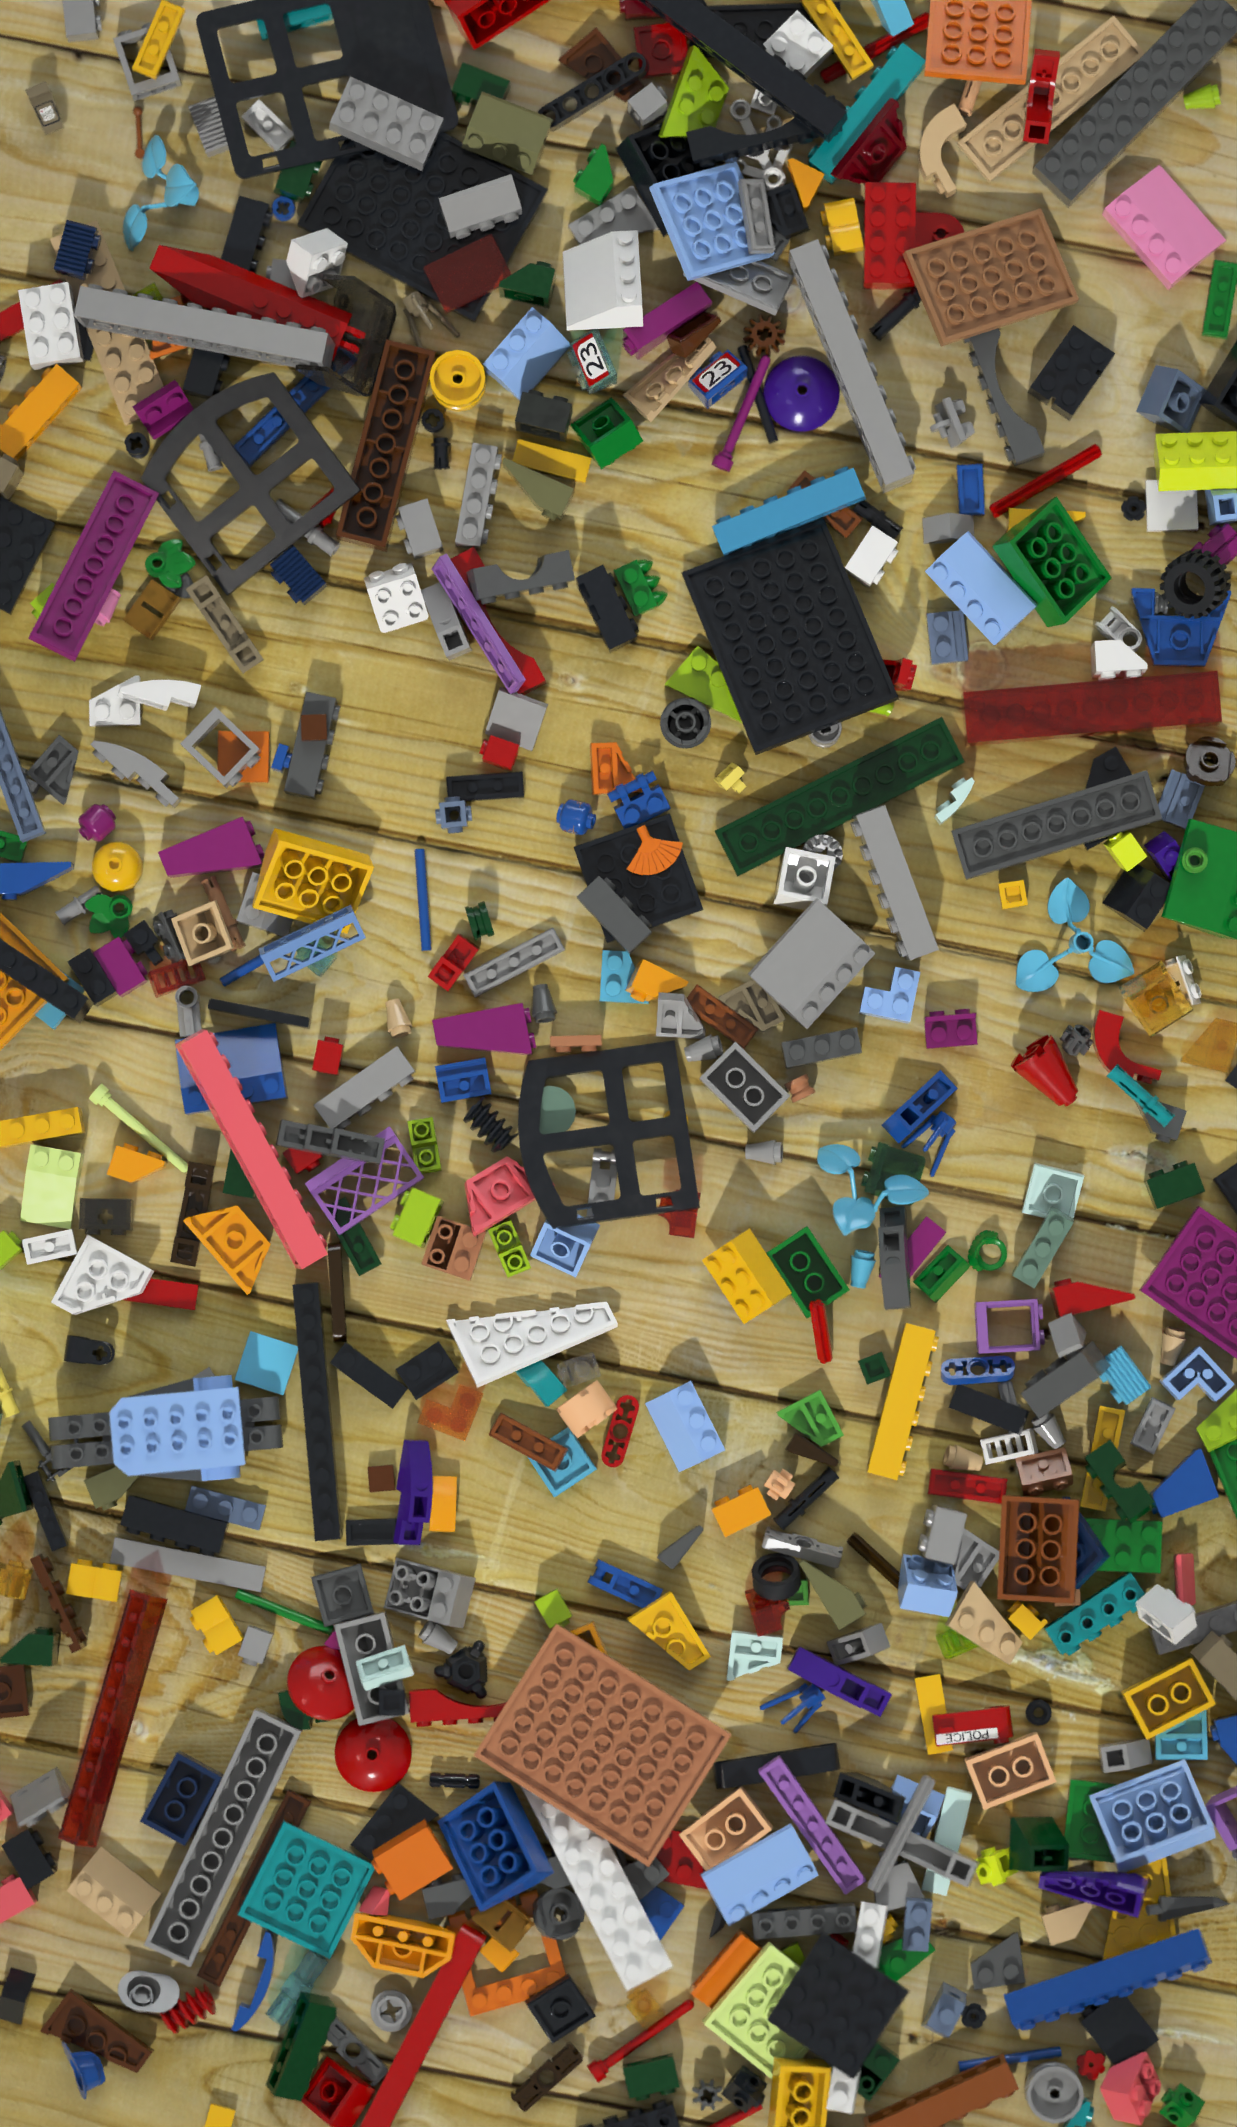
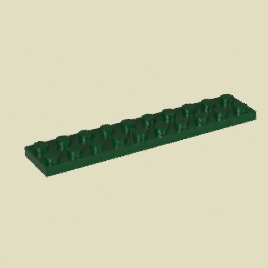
M940 717L715 830V834L737 877L781 856L784 854L786 847L796 848L806 843L811 837L822 835L852 820V816L876 808L964 764L965 761L945 721Z

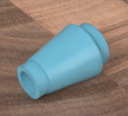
M855 1249L854 1255H851V1286L866 1288L876 1262L874 1259L875 1253Z

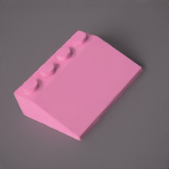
M1160 165L1105 207L1102 214L1168 290L1226 241Z

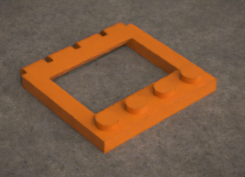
M537 1889L521 1893L519 1896L522 1904L518 1905L515 1896L507 1899L528 1918H533V1903L539 1895ZM478 1906L470 1908L472 1917L479 1910ZM465 1910L447 1915L450 1924L446 1925L445 1928L456 1933V1936L463 1924L480 1932H485L471 1918H467ZM507 1911L493 1929L501 1927L512 1913ZM542 1936L550 1967L476 1988L472 1970L470 1969L462 1985L470 2016L523 2002L564 1977L566 1971L557 1940Z

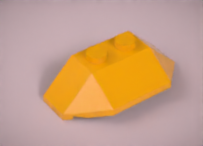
M355 1913L350 1939L357 1945L373 1968L424 1978L452 1959L456 1933L437 1924L389 1914L370 1915L367 1913Z

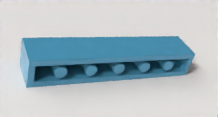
M848 466L834 471L835 476L827 479L824 476L810 481L811 485L802 489L801 486L794 487L788 490L787 495L778 499L777 496H773L764 500V505L754 508L752 505L739 511L740 515L731 518L730 515L717 519V524L713 525L712 528L723 555H728L866 500L854 468L849 469Z

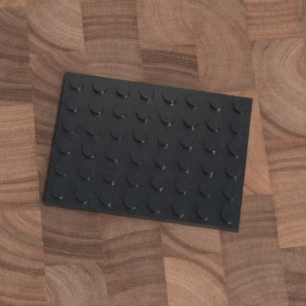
M443 132L438 134L422 171L373 149L334 158L300 218L298 226L310 233L328 228L348 243L346 253L415 291H420L421 294L475 323L546 197L548 189L495 160L461 148L463 142ZM344 140L340 149L355 146L353 140ZM512 174L522 207V214L518 215L519 218L509 223H505L504 220L494 223L495 226L489 230L481 231L479 228L470 231L471 234L462 239L450 238L441 212L439 198Z
M824 518L681 572L755 755L898 700L897 692Z

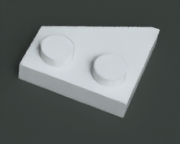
M134 676L89 700L90 727L141 725V703L118 697L121 687L140 682V676Z

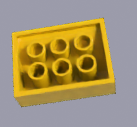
M274 828L265 851L252 907L309 924L351 905L356 914L374 865L368 854ZM351 924L344 926L341 932L348 934Z

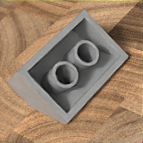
M512 174L439 198L441 212L450 238L462 239L471 234L470 231L479 228L481 231L489 230L495 226L494 223L503 220L505 223L517 220L519 218L518 215L522 214V207Z

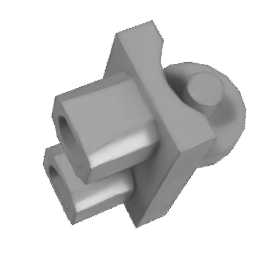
M948 397L934 406L937 412L933 415L936 424L930 426V430L932 433L939 431L942 439L947 438L951 448L959 446L975 433L970 421L961 424L958 416L966 412L962 399L951 400V397Z

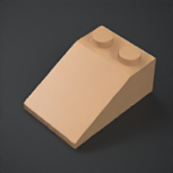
M739 1786L683 1830L679 1836L707 1871L750 1847L771 1831L773 1825L745 1788Z

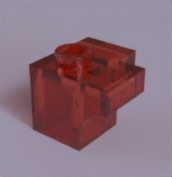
M698 1193L699 1204H700L701 1193ZM671 1197L662 1198L659 1207L673 1205ZM699 1208L658 1214L668 1221L670 1226L669 1235L694 1238Z
M754 1588L744 1591L758 1637L782 1630L781 1617L786 1611L790 1610L788 1600H768L759 1596Z

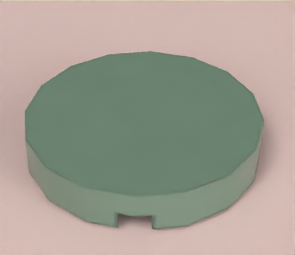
M546 1086L544 1087L541 1102L540 1133L565 1132L575 1120L576 1108L574 1100L568 1092L560 1087Z

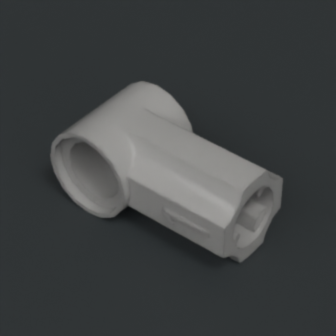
M182 986L175 993L180 1037H189L202 1030L199 1005L200 996L193 987ZM186 991H191L194 994L193 1002L188 1005L183 1004L181 1001L182 994Z

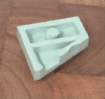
M732 1630L727 1681L735 1680L736 1677L747 1673L757 1672L764 1667L779 1664L781 1661L783 1636Z

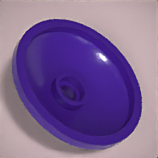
M794 356L783 360L771 370L765 382L764 399L770 416L779 425L791 431L807 432L823 426L834 415L839 403L840 390L835 374L825 363L813 357ZM801 386L807 389V392L803 395L797 391Z

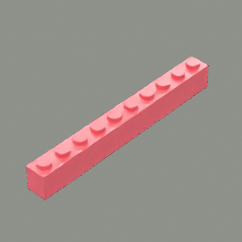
M199 1030L176 1043L175 1046L295 1268L304 1269L328 1255L325 1249L327 1243L320 1233H316L313 1227L315 1221L308 1211L305 1212L302 1207L303 1199L297 1189L293 1190L289 1183L291 1176L284 1166H280L277 1160L279 1154L272 1144H268L265 1138L267 1132L261 1122L257 1123L253 1116L255 1110L248 1099L245 1100L240 1092L243 1090L242 1085L236 1077H232L228 1070L231 1068L230 1063L224 1054L220 1055L216 1047L219 1045L216 1037L212 1032L208 1033L207 1030Z

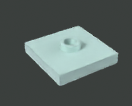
M1034 1162L1022 1213L1045 1218L1053 1206L1074 1218L1084 1174Z

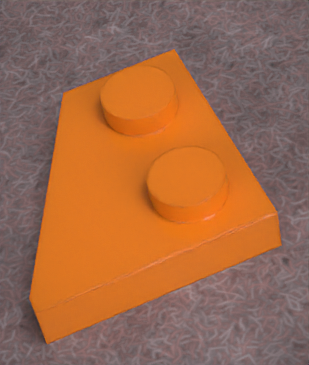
M617 742L590 744L592 795H605L615 790V786L621 783L625 785L635 780L631 772L632 769L623 758L622 751ZM639 788L630 794L642 793V790Z

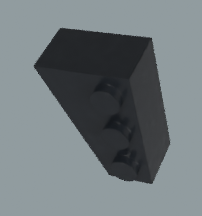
M601 565L576 577V586L609 653L636 641V633L639 632V629L634 619H629L625 612L628 609L622 595L618 597L614 588L617 584L611 572L607 573L604 565Z

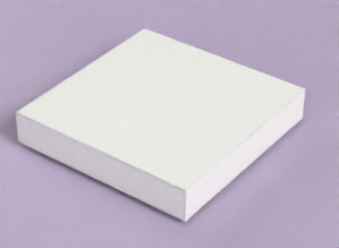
M1157 480L1145 481L1147 532L1198 530L1197 490L1158 491Z

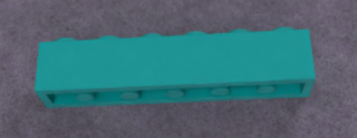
M903 42L898 48L894 46L886 56L888 61L883 68L878 66L870 76L872 81L867 88L863 85L854 97L857 100L852 107L846 106L845 111L847 112L848 120L842 126L843 131L838 132V135L834 136L829 143L824 141L821 146L816 144L808 154L810 158L808 166L824 173V179L831 185L837 178L833 177L830 173L890 98L899 101L925 68V59Z

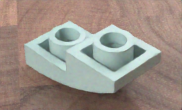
M963 777L952 785L954 790L949 794L954 801L952 804L948 800L936 808L938 813L934 818L939 825L948 820L965 801L975 782L972 777L967 781Z

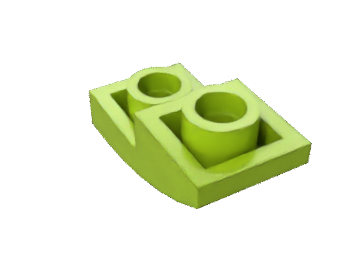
M433 1117L407 1121L414 1163L421 1174L442 1171Z
M511 1218L487 1229L508 1278L531 1268Z

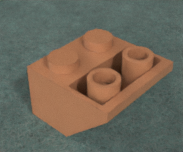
M437 1216L421 1265L471 1281L487 1232L483 1231L474 1237L470 1226Z

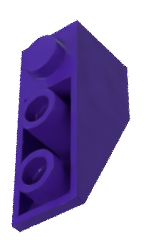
M1163 831L1143 846L1166 881L1171 884L1180 847L1174 838Z

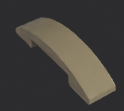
M207 575L186 588V591L242 674L264 660Z

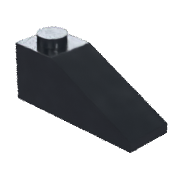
M347 1342L344 1343L330 1362L392 1409L408 1389Z
M840 1772L833 1796L894 1822H899L906 1798L881 1782L858 1772Z

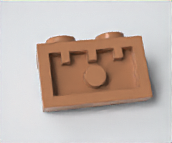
M1065 1447L1015 1458L1023 1496H1038L1044 1491L1053 1489L1060 1491L1073 1485V1474Z

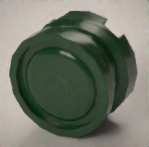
M480 902L478 906L473 908L466 906L465 910L475 941L479 940L478 938L481 936H493L494 931L485 902Z

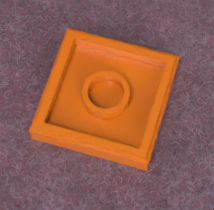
M218 731L217 770L223 776L250 750L232 731ZM242 731L262 752L259 754L261 759L251 769L247 767L241 773L243 778L238 783H269L270 732Z

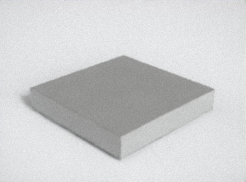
M500 687L485 734L519 744L520 747L533 751L548 704L517 692L510 694L506 688Z

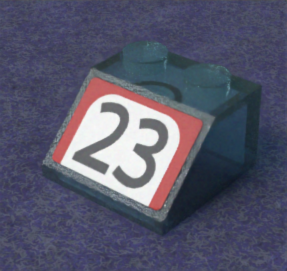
M592 329L570 343L571 351L567 352L572 367L576 365L578 367L580 375H577V379L582 390L587 389L590 395L617 384V373L598 329Z

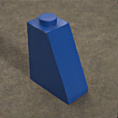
M1201 1448L1194 1449L1150 1492L1156 1504V1507L1151 1510L1153 1515L1157 1513L1159 1518H1163L1219 1497Z

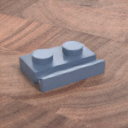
M961 610L927 613L926 620L931 665L967 662L968 650L964 613Z
M1171 769L1158 802L1162 820L1186 830L1188 819H1193L1205 786L1196 781H1190L1186 774Z

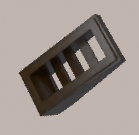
M799 1433L794 1434L785 1448L790 1453L830 1466H837L839 1463L838 1459Z

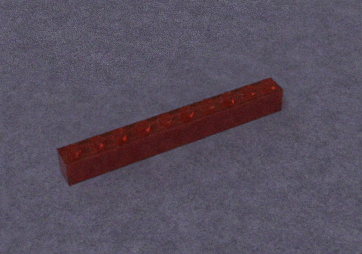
M132 1589L129 1591L58 1839L76 1846L93 1848L97 1846L168 1599L149 1592Z

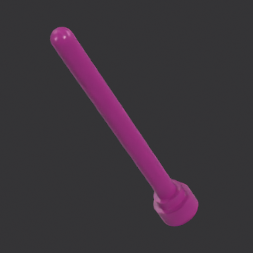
M764 355L761 357L722 451H719L718 455L714 456L711 465L721 470L731 471L734 463L732 461L733 456L731 455L771 359L769 356Z

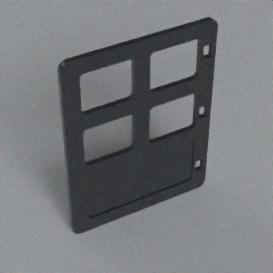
M252 0L205 11L197 16L196 26L234 172L241 179H249L371 150V148L353 141L355 146L339 149V142L349 139L344 136L321 141L314 138L302 89L305 86L343 77L349 80L351 76L444 118L439 133L454 130L458 125V114L428 0ZM328 5L331 9L342 57L299 68L295 65L283 16L286 13ZM262 20L265 24L277 71L272 75L232 83L229 80L217 31L226 27ZM281 93L285 100L296 145L279 151L250 156L236 104L249 99ZM277 157L279 164L263 168V159Z

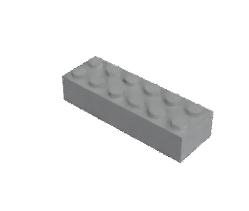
M881 805L852 816L854 822L850 823L855 837L860 836L863 846L859 847L864 861L869 860L872 868L868 871L873 885L878 884L881 892L877 894L882 909H887L890 916L886 918L891 933H896L899 940L895 942L899 956L905 957L906 960H913L939 950L886 806Z

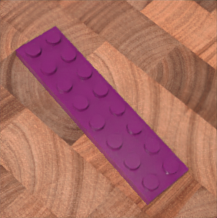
M113 471L28 639L75 662L159 495L158 492Z

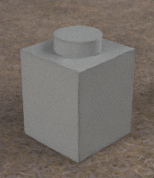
M249 1625L238 1656L243 1657L242 1662L252 1666H257V1663L263 1664L274 1633Z

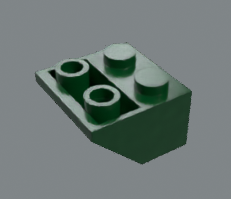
M1010 1817V1870L1025 1872L1068 1871L1069 1844L1053 1817Z
M880 2041L877 2042L860 2072L857 2093L867 2101L872 2099L900 2061L899 2056ZM830 2065L831 2073H833L834 2066Z

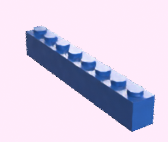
M1197 1928L1004 1994L1003 1996L1012 2024L1017 2030L1025 2031L1036 2026L1035 2023L1044 2020L1045 2022L1058 2020L1060 2015L1070 2012V2014H1075L1083 2011L1085 2006L1105 2004L1111 1997L1117 1995L1119 1997L1129 1996L1133 1993V1990L1140 1987L1149 1989L1158 1985V1981L1178 1979L1183 1976L1182 1973L1190 1970L1192 1972L1202 1971L1207 1968L1208 1964L1212 1963L1203 1933Z

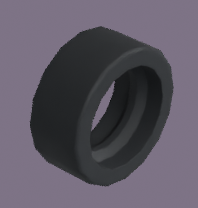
M770 1553L760 1557L752 1567L753 1588L755 1592L764 1599L773 1601L792 1597L799 1591L801 1586L800 1565L797 1560L790 1555L782 1553ZM778 1571L791 1575L788 1579L779 1582L767 1581L762 1578L768 1573Z

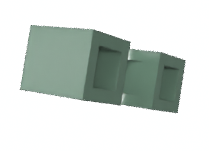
M1052 1206L1030 1246L1025 1250L1013 1270L1012 1276L1035 1289L1071 1229L1074 1218Z

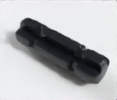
M431 1773L429 1784L431 1787L444 1785V1788H465V1786H468V1788L477 1789L480 1786V1776L478 1774L465 1776V1774L445 1773L444 1775H441V1773Z

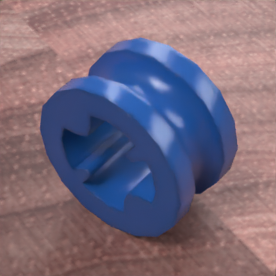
M280 196L273 201L272 211L278 220L288 221L295 214V206L290 198ZM284 203V206L286 203L290 205L288 207L289 212L285 215L283 212L281 214L278 213L280 210L278 205Z

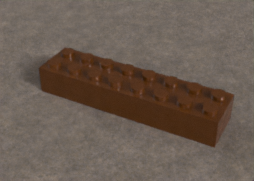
M386 339L351 477L361 491L343 505L336 532L337 540L387 552L430 386L431 367L437 359L436 351Z

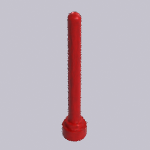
M687 1999L603 2061L601 2059L598 2061L594 2060L588 2064L587 2067L596 2081L599 2083L607 2077L606 2074L610 2072L609 2068L694 2007L693 2000Z

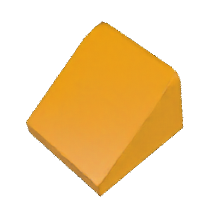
M493 1937L480 1950V1953L502 1973L520 1954L515 1948L512 1952L508 1951Z

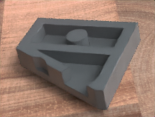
M1013 1932L998 1945L996 1944L984 1955L979 1956L970 1963L974 1990L1025 1983L1018 1932Z

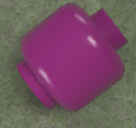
M94 804L79 816L80 828L78 831L86 840L92 839L100 842L115 829L116 816L106 805Z

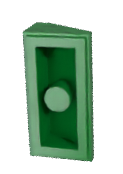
M947 1245L913 1283L936 1303L969 1269L970 1265Z

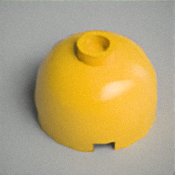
M110 842L102 846L95 853L92 861V874L96 882L103 889L113 893L126 892L132 889L143 873V862L139 853L131 845L123 842Z

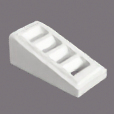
M1033 1428L1022 1430L1021 1435L1012 1432L980 1440L986 1465L1038 1453ZM1022 1435H1025L1028 1450H1024ZM1015 1437L1018 1449L1017 1453H1014L1013 1445L1011 1441V1438ZM1000 1440L1005 1441L1008 1455L1003 1454ZM991 1442L995 1443L998 1457L993 1458Z

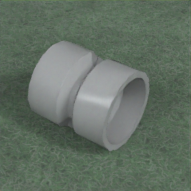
M841 722L809 734L808 737L811 743L820 748H829L835 745L841 734Z

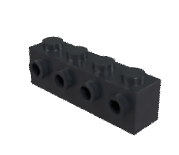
M666 2099L652 2103V2108L642 2110V2107L631 2109L627 2111L628 2115L620 2118L617 2115L608 2116L602 2119L603 2123L593 2126V2123L579 2126L681 2127L673 2101L667 2102Z

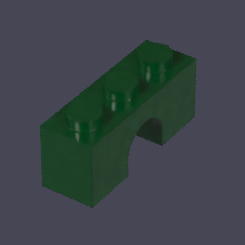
M1111 1440L1085 1457L1087 1465L1084 1467L1092 1479L1097 1477L1102 1483V1486L1099 1487L1107 1500L1112 1498L1117 1504L1114 1509L1122 1521L1127 1518L1129 1523L1132 1524L1156 1507L1155 1501L1140 1481L1129 1488H1123L1116 1484L1115 1475L1121 1468L1126 1466V1462Z

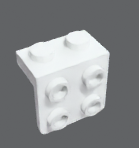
M400 563L395 565L393 569L384 572L375 571L364 578L381 632L386 633L428 619V612L412 563Z

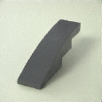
M282 1119L279 1124L276 1146L380 1164L385 1139L338 1128L331 1129L313 1124L306 1125Z

